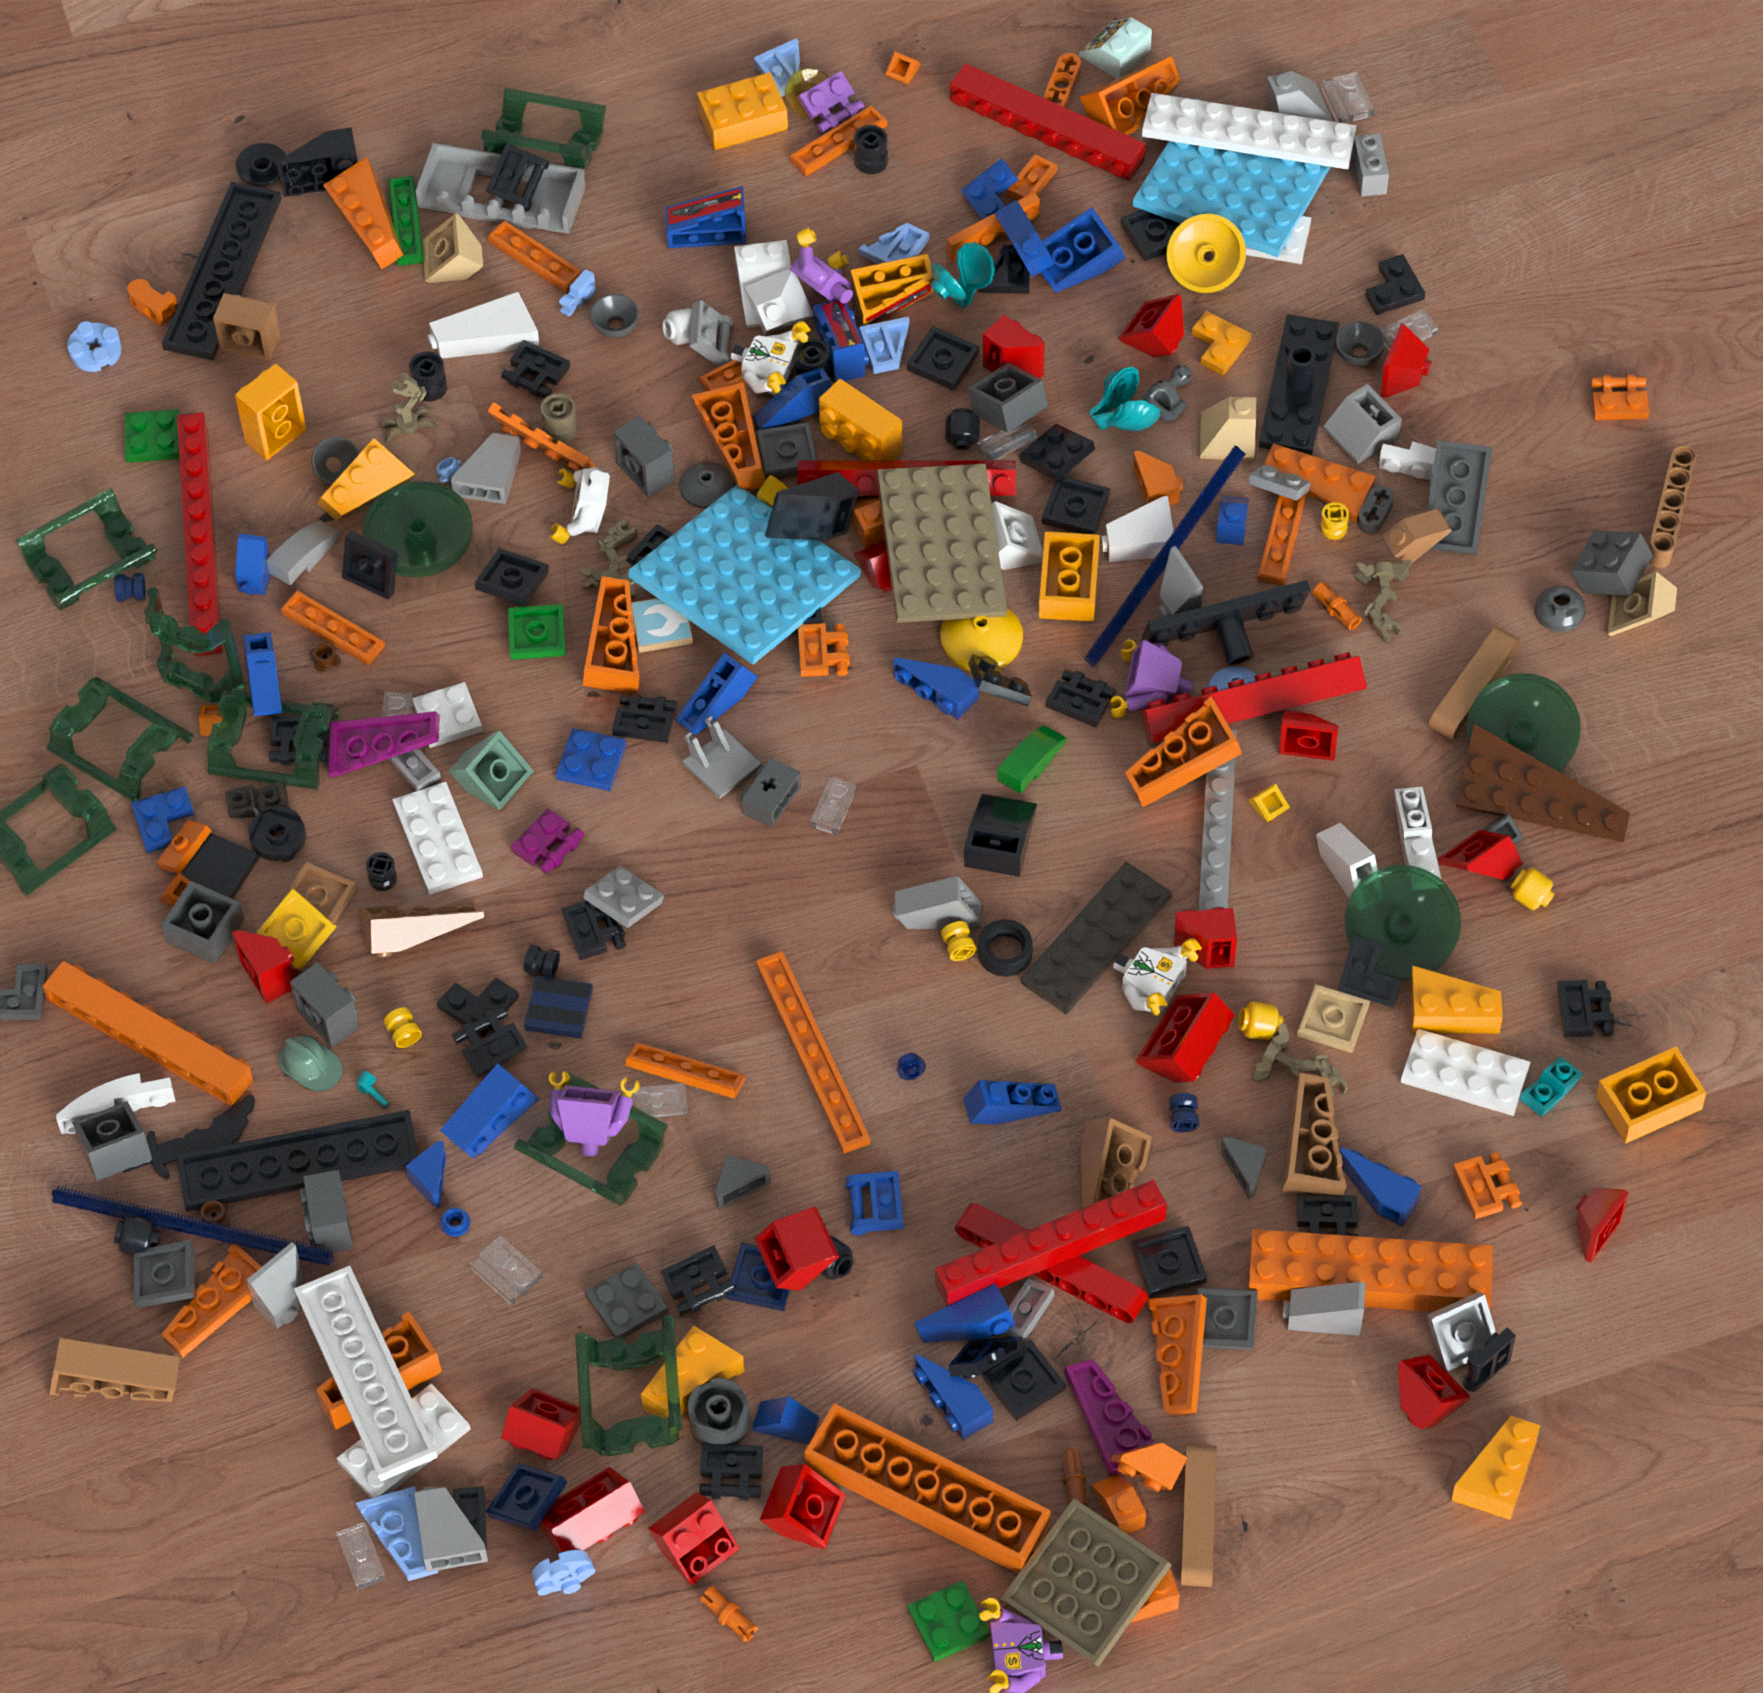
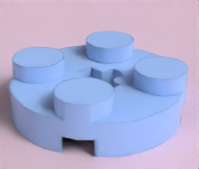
M89 321L80 323L77 329L70 335L67 343L70 358L75 366L89 372L102 370L101 367L107 364L112 366L117 362L122 352L117 329L103 323H91ZM93 344L101 346L100 348L95 347L94 350H90V346Z
M571 1550L559 1553L560 1560L550 1563L549 1558L540 1562L531 1573L538 1595H547L561 1590L565 1594L578 1591L581 1588L580 1583L595 1573L593 1562L588 1553L583 1550Z

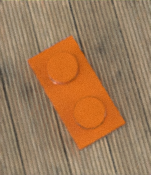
M1034 154L1017 176L1019 180L1007 189V195L1016 200H1020L1032 193L1038 196L1057 172V164Z

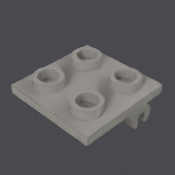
M709 716L705 719V722L709 727L712 740L701 748L696 737L692 738L691 732L685 734L684 739L688 744L691 755L683 760L682 764L721 799L762 766V763L725 729L721 730L718 721L713 722V717Z

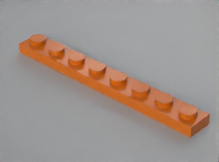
M783 951L756 960V967L843 1154L870 1145V1136Z

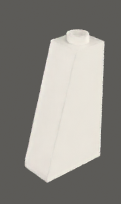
M519 292L430 322V334L427 335L431 349H436L441 358L515 351L523 341L540 347L538 330Z

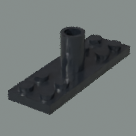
M1287 314L1260 435L1259 448L1271 449L1273 444H1277L1312 456L1335 350L1336 337L1339 331V322Z
M1305 580L1150 620L1146 625L1142 640L1150 643H1162L1166 646L1169 644V641L1179 639L1180 642L1188 641L1195 638L1196 634L1216 629L1227 665L1244 663L1252 659L1254 655L1243 622L1257 618L1259 621H1265L1273 618L1274 614L1280 612L1292 614L1299 611L1310 592L1308 581Z

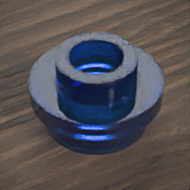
M915 1053L903 1055L897 1063V1073L904 1080L917 1079L926 1069L923 1058Z

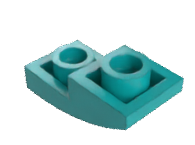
M1560 1056L1543 1070L1541 1077L1522 1092L1519 1100L1542 1118L1582 1078L1583 1073Z

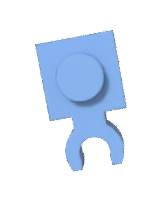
M585 269L572 283L570 292L565 294L559 301V304L563 305L560 310L561 313L568 317L571 316L577 306L581 307L586 300H590L594 296L596 291L594 273Z

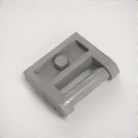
M702 300L694 302L692 304L689 346L718 367L730 362L731 356L728 353L730 330L733 328V318L728 315H721ZM717 328L719 329L718 350L716 349Z

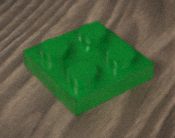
M179 409L125 413L126 463L180 459L177 415H180Z
M563 604L508 608L511 660L566 656Z
M963 1580L907 1605V1611L933 1662L990 1637V1631L985 1622L980 1619V1612Z

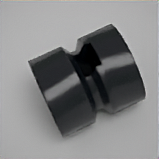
M866 125L859 128L854 134L855 166L862 173H880L888 164L887 134L881 127Z
M808 339L807 342H800L795 349L796 376L822 367L830 378L829 348L826 343L818 339Z
M429 351L416 354L411 359L409 368L410 375L417 381L419 388L424 386L427 393L422 401L431 402L442 398L447 391L444 362L441 356Z

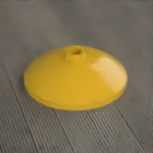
M1200 214L1185 220L1173 232L1167 247V262L1172 275L1182 286L1197 293H1214L1231 285L1242 272L1246 260V245L1238 228L1228 219L1215 214ZM1207 253H1213L1214 257L1211 261L1205 260Z
M1007 608V614L1004 617L977 616L970 619L944 620L940 631V642L945 655L950 661L963 669L970 671L968 662L972 654L980 657L984 655L996 660L999 668H1002L1012 662L1020 652L1023 643V629L1018 617Z

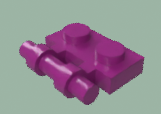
M547 808L511 845V850L515 855L533 867L541 859L544 862L539 868L543 873L548 874L553 868L556 869L563 862L562 858L569 851H574L579 846V841L585 834L579 828H575L571 834H566L570 829L569 822ZM557 842L560 844L554 851H550Z

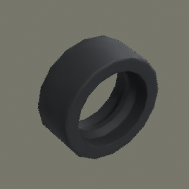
M1008 919L993 921L985 926L980 933L978 956L980 963L988 972L996 976H1013L1025 970L1031 962L1033 952L1031 934L1019 922ZM1003 936L1012 937L1021 943L1022 952L1015 958L1007 960L998 959L990 954L988 946L996 938Z

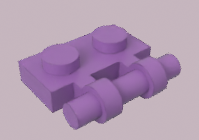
M842 71L802 93L797 98L810 120L817 116H820L823 120L817 124L820 133L835 128L842 121L851 118L864 109V104L861 100L853 104L849 102L848 98L853 96L855 92ZM839 105L841 111L833 115L829 109Z

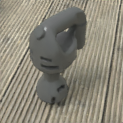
M1177 365L1171 371V378L1168 381L1165 379L1158 380L1144 394V401L1154 404L1161 410V420L1171 422L1187 409V404L1180 399L1175 388L1177 386H1184L1191 381L1190 374L1192 372L1189 367Z

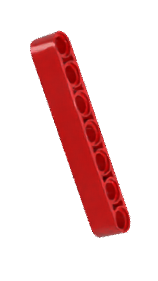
M970 1203L954 1227L955 1232L961 1238L982 1249L1028 1230L977 1203ZM1080 1256L1032 1274L1129 1324L1135 1321L1149 1298L1142 1288Z

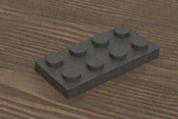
M1437 441L1427 512L1439 509L1452 531L1429 550L1477 556L1492 447Z

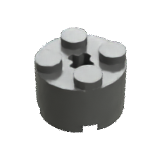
M715 1378L702 1386L700 1384L691 1393L688 1400V1415L693 1438L701 1444L738 1445L746 1436L750 1427L749 1403L743 1389L731 1380Z

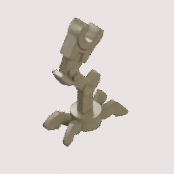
M405 372L400 373L401 382H389L394 393L407 397L402 404H394L396 412L399 414L397 419L394 420L386 417L378 422L381 428L393 427L385 437L386 443H389L393 440L394 436L400 434L412 435L418 428L426 426L428 428H437L436 423L428 418L420 419L422 416L430 413L428 406H421L415 414L411 412V408L417 401H422L427 392L424 386L419 388L417 381Z
M626 519L620 520L611 528L603 541H597L600 552L607 556L610 564L608 569L602 571L601 574L593 566L582 569V575L589 578L582 584L583 589H589L591 586L600 588L601 577L605 576L629 580L631 597H636L632 587L635 582L628 578V573L621 577L617 574L618 569L627 563V556L618 557L614 547H619L628 541H632L637 536L635 527L625 531L628 528Z
M1410 559L1404 560L1402 564L1383 561L1374 565L1370 564L1367 567L1364 563H1357L1356 565L1360 571L1354 577L1357 581L1366 584L1373 578L1379 582L1381 593L1373 603L1367 605L1364 610V616L1369 615L1373 622L1372 627L1386 643H1389L1391 639L1390 634L1387 633L1388 630H1393L1397 635H1400L1402 630L1398 622L1381 611L1387 600L1397 601L1396 593L1390 589L1389 580L1396 578L1401 582L1409 576Z
M1285 1024L1280 1025L1277 1031L1278 1035L1268 1045L1261 1058V1062H1258L1256 1065V1071L1253 1075V1081L1255 1082L1269 1078V1071L1274 1063L1277 1062L1288 1068L1296 1080L1300 1074L1299 1072L1316 1070L1321 1077L1329 1078L1332 1098L1335 1094L1332 1086H1339L1343 1093H1346L1348 1089L1347 1081L1336 1066L1332 1067L1326 1061L1328 1055H1317L1314 1059L1299 1061L1281 1052L1282 1049L1287 1048L1286 1042L1289 1041V1033Z

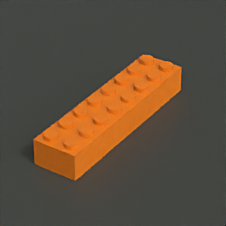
M1252 1229L1248 1290H1258V1300L1290 1301L1291 1289L1366 1282L1364 1307L1435 1312L1480 1291L1485 1295L1490 1310L1492 1300L1493 1246Z
M835 1403L804 1452L805 1464L819 1475L1017 1574L1020 1573L1036 1551L1050 1526L1051 1510Z

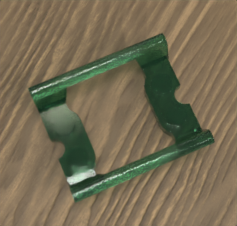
M505 88L502 115L496 124V131L482 130L481 139L484 143V151L502 154L507 143L515 147L521 146L560 153L565 166L587 169L592 160V151H596L601 142L606 105ZM528 102L579 111L582 128L572 135L568 144L522 136V121Z
M111 488L15 540L20 548L24 562L38 583L49 584L46 588L47 595L60 611L78 602L81 594L132 566L138 569L156 559L155 554L157 553L152 543L147 546L141 537H131V534L134 533L133 526L122 513L116 495ZM94 510L105 527L107 541L121 560L74 586L72 578L60 562L46 554L45 536Z
M155 587L149 588L147 591L149 602L144 610L146 623L150 626L151 633H154L160 641L161 653L157 659V665L163 681L179 689L182 687L188 688L195 696L210 703L223 702L235 689L242 690L245 684L230 621L228 619L221 620L207 631L206 634L201 633L194 626L178 627V622L173 617L164 615L158 589ZM224 643L230 670L216 684L208 674L195 672L181 662H172L174 656L172 645L191 653L201 654L208 651L212 652L217 646Z
M99 677L90 679L77 693L80 700L79 703L74 706L66 705L54 718L49 728L50 742L47 745V750L134 802L141 797V779L156 764L153 755L158 751L166 752L178 738L187 744L190 743L193 739V734ZM108 696L154 723L146 728L128 748L126 759L119 771L118 779L75 754L71 738L75 733L85 730L107 705Z
M225 689L217 709L218 716L222 717L223 720L220 723L213 724L208 740L207 772L211 775L318 790L320 783L318 764L324 746L323 740L318 738V735L328 731L331 719H338L339 709L334 708L333 704L312 702L311 705L281 701L282 712L301 715L293 744L296 752L293 775L240 768L236 766L231 750L241 738L247 717V707L253 708L251 696H248L247 692Z
M61 763L44 774L41 782L0 811V862L13 874L21 892L25 896H28L117 830L100 800L88 788L78 790L76 788L79 784L77 777ZM50 789L52 796L72 816L82 818L86 822L88 838L43 871H40L28 855L24 841L5 821Z
M568 1072L570 1082L567 1086L600 1089ZM632 1106L629 1117L637 1121L640 1138L637 1142L629 1144L608 1172L606 1185L552 1156L561 1150L567 1140L565 1139L564 1131L559 1129L551 1117L550 1111L548 1112V1118L551 1120L550 1125L543 1128L537 1127L527 1142L518 1139L514 1149L621 1206L629 1199L638 1186L637 1179L634 1177L635 1174L639 1171H648L659 1156L664 1145V1133L668 1125Z
M672 1316L662 1317L661 1330L641 1333L637 1341L632 1344H627L622 1337L598 1342L587 1334H576L575 1346L582 1447L585 1449L591 1448L603 1456H616L632 1453L634 1447L640 1442H646L652 1449L671 1445L678 1441L679 1431L682 1430L674 1318ZM661 1357H664L669 1417L662 1418L658 1415H649L620 1421L612 1426L611 1429L604 1430L592 1418L589 1364L594 1367H610L613 1370L622 1371L656 1363Z

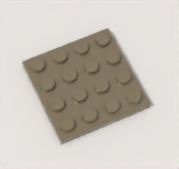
M1073 1498L1001 1599L1099 1667L1172 1565Z

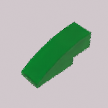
M1045 725L1037 728L997 769V781L1022 794L1032 779L1037 780L1065 744L1067 737Z

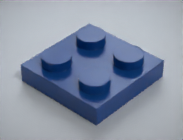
M572 728L556 772V779L611 791L626 748V739Z

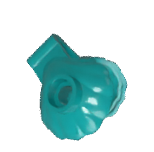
M976 242L963 244L957 252L956 260L960 274L957 281L940 264H934L933 262L931 264V273L934 281L930 283L931 287L942 299L945 300L949 297L962 309L972 303L976 289L985 288L992 283L995 273L993 258L989 251L983 245H979Z
M1133 366L1112 371L1106 377L1103 384L1105 390L1102 399L1090 410V415L1100 430L1114 426L1121 430L1141 431L1151 427L1160 418L1161 410L1154 404L1143 400L1130 401L1136 393L1139 384L1138 369Z

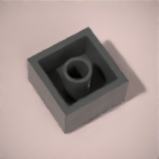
M1008 362L967 388L974 414L1007 433L1048 407L1043 380Z
M639 415L613 431L616 463L648 498L674 482L673 448L667 440H662L657 435L655 427L650 422L646 423Z
M1594 530L1571 571L1583 593L1630 596L1653 555L1641 533Z
M190 881L161 924L166 943L216 964L233 938L232 932L238 930L244 921V916L239 901Z
M317 962L290 982L297 1011L331 1048L359 1029L357 1020L359 1013L354 1006L356 999L347 987L343 989L338 984L337 977L329 968L325 970Z
M128 1101L72 1122L80 1149L96 1180L111 1177L118 1172L140 1166L144 1162L152 1160L145 1133Z
M339 1170L303 1176L305 1187L300 1188L302 1206H304V1221L310 1246L316 1245L318 1255L354 1249L346 1198Z

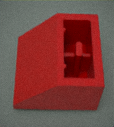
M1006 315L999 318L983 333V367L991 373L1008 362L1038 378L1044 376L1045 343L1038 335L1030 333L1018 321L1011 320Z
M1214 907L1210 910L1196 911L1194 909H1186L1182 912H1175L1174 947L1182 946L1186 940L1193 938L1202 947L1201 950L1195 951L1198 955V959L1195 962L1205 969L1235 967L1237 933L1233 908Z
M811 1207L775 1220L754 1238L776 1288L801 1291L839 1257L817 1207Z
M697 1492L648 1528L661 1552L690 1585H693L740 1549L713 1502Z

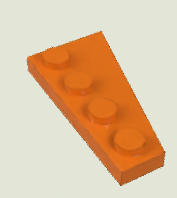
M493 402L488 409L492 417L502 426L501 431L503 433L523 438L522 442L534 450H537L538 447L545 450L544 454L556 462H559L560 459L567 462L566 466L572 471L596 467L587 456L559 440L554 443V439L539 428H535L532 431V427L515 414L509 417L501 409L502 407Z
M1277 444L1272 445L1264 465L1276 467L1278 471L1287 474H1297L1301 479L1310 481V489L1307 493L1309 497L1313 499L1317 497L1328 504L1332 502L1344 504L1348 508L1349 519L1355 523L1358 522L1359 512L1372 490L1376 478L1375 475Z
M235 1242L228 1249L229 1254L222 1262L219 1261L212 1269L213 1274L208 1281L197 1288L195 1298L188 1306L184 1305L161 1334L163 1340L182 1358L252 1300L247 1279L262 1266Z
M1202 1294L1148 1299L1149 1309L1152 1310L1154 1320L1151 1322L1152 1331L1156 1335L1158 1348L1155 1350L1156 1358L1160 1363L1161 1369L1159 1379L1164 1412L1169 1415L1197 1413L1207 1298Z

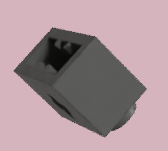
M770 758L765 766L762 765L757 771L755 781L751 787L747 786L741 795L740 800L742 802L743 814L773 828L801 787L800 771Z

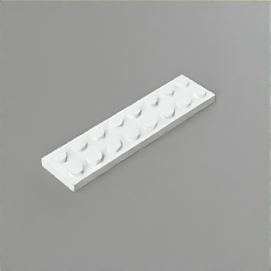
M1151 93L1142 137L1348 169L1357 125Z
M347 1266L294 1288L297 1299L380 1482L438 1458L351 1267Z

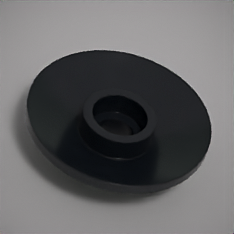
M270 143L251 145L239 154L236 160L237 173L243 181L252 185L263 186L272 184L281 178L278 160L285 157L286 154L280 147Z

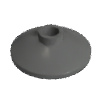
M712 462L693 465L684 472L680 480V491L683 498L691 505L699 508H708L734 487V480L728 469Z

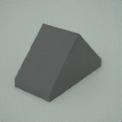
M1224 1137L1221 1141L1220 1153L1247 1198L1251 1199L1255 1195L1266 1162L1267 1148L1231 1137Z
M726 1156L715 1190L717 1208L720 1210L771 1184L768 1166Z

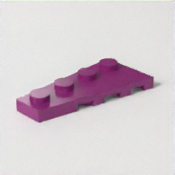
M433 711L331 722L328 775L334 778L438 742L440 715Z
M1094 1359L1065 1367L1064 1375L1109 1476L1121 1473L1117 1470L1118 1465L1110 1461L1112 1455L1155 1443L1151 1438L1152 1434L1145 1425L1142 1426L1132 1414L1133 1409L1129 1404L1121 1400L1115 1392V1386Z

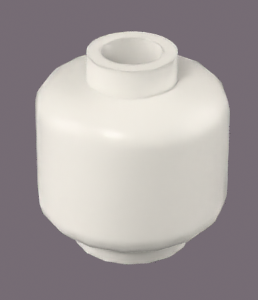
M691 308L671 311L667 314L666 319L663 320V334L667 340H670L675 345L690 342Z

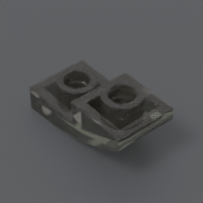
M282 781L255 789L250 784L226 792L230 818L255 817L261 812L264 814L271 811L273 807L289 808L287 789Z

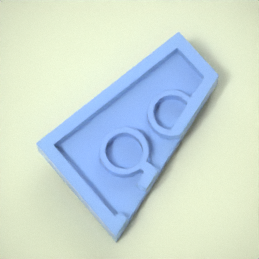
M415 1486L355 1503L363 1518L408 1581L438 1573V1570L426 1571L414 1494L416 1492Z

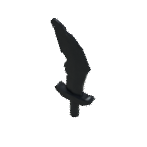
M251 1094L247 1095L242 1101L215 1117L209 1128H196L185 1134L184 1138L179 1137L156 1145L155 1132L149 1131L146 1140L152 1160L144 1162L140 1166L123 1170V1173L152 1164L156 1174L164 1179H168L170 1177L169 1170L164 1165L177 1161V1154L232 1144L240 1137L248 1123L246 1117L253 1110L254 1096Z

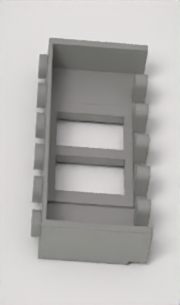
M432 144L416 188L418 207L456 213L461 217L498 224L506 220L513 226L520 228H537L565 234L570 233L586 188L583 169L550 163L548 169L544 170L536 188L530 211L525 212L524 207L520 204H515L513 209L502 208L504 200L498 197L495 200H489L488 205L474 203V198L469 195L476 175L492 176L501 154L453 147L447 144ZM528 163L521 179L522 182L529 181L535 167L534 164Z

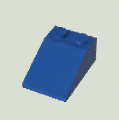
M1091 207L1042 241L1054 265L1042 271L1041 274L1054 292L1057 293L1105 273L1126 257L1116 239Z

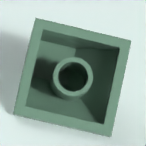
M500 730L465 751L448 770L466 792L496 810H501L534 772Z

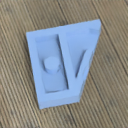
M797 38L754 57V65L761 74L771 72L781 97L801 89L799 42Z
M905 223L897 227L895 231L880 236L878 242L868 247L865 244L859 248V256L876 264L918 256L929 241V233L909 223Z
M909 317L859 327L873 374L899 369L909 329Z

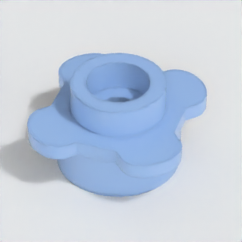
M454 457L442 460L436 467L437 474L440 476L439 481L441 483L450 482L452 476L461 467V461L456 460Z

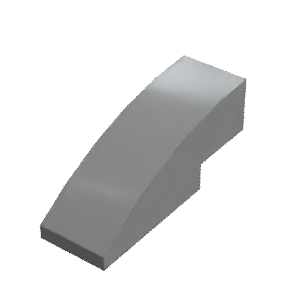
M320 520L309 524L286 540L266 560L269 574L291 585L303 571L310 572L341 537V532Z

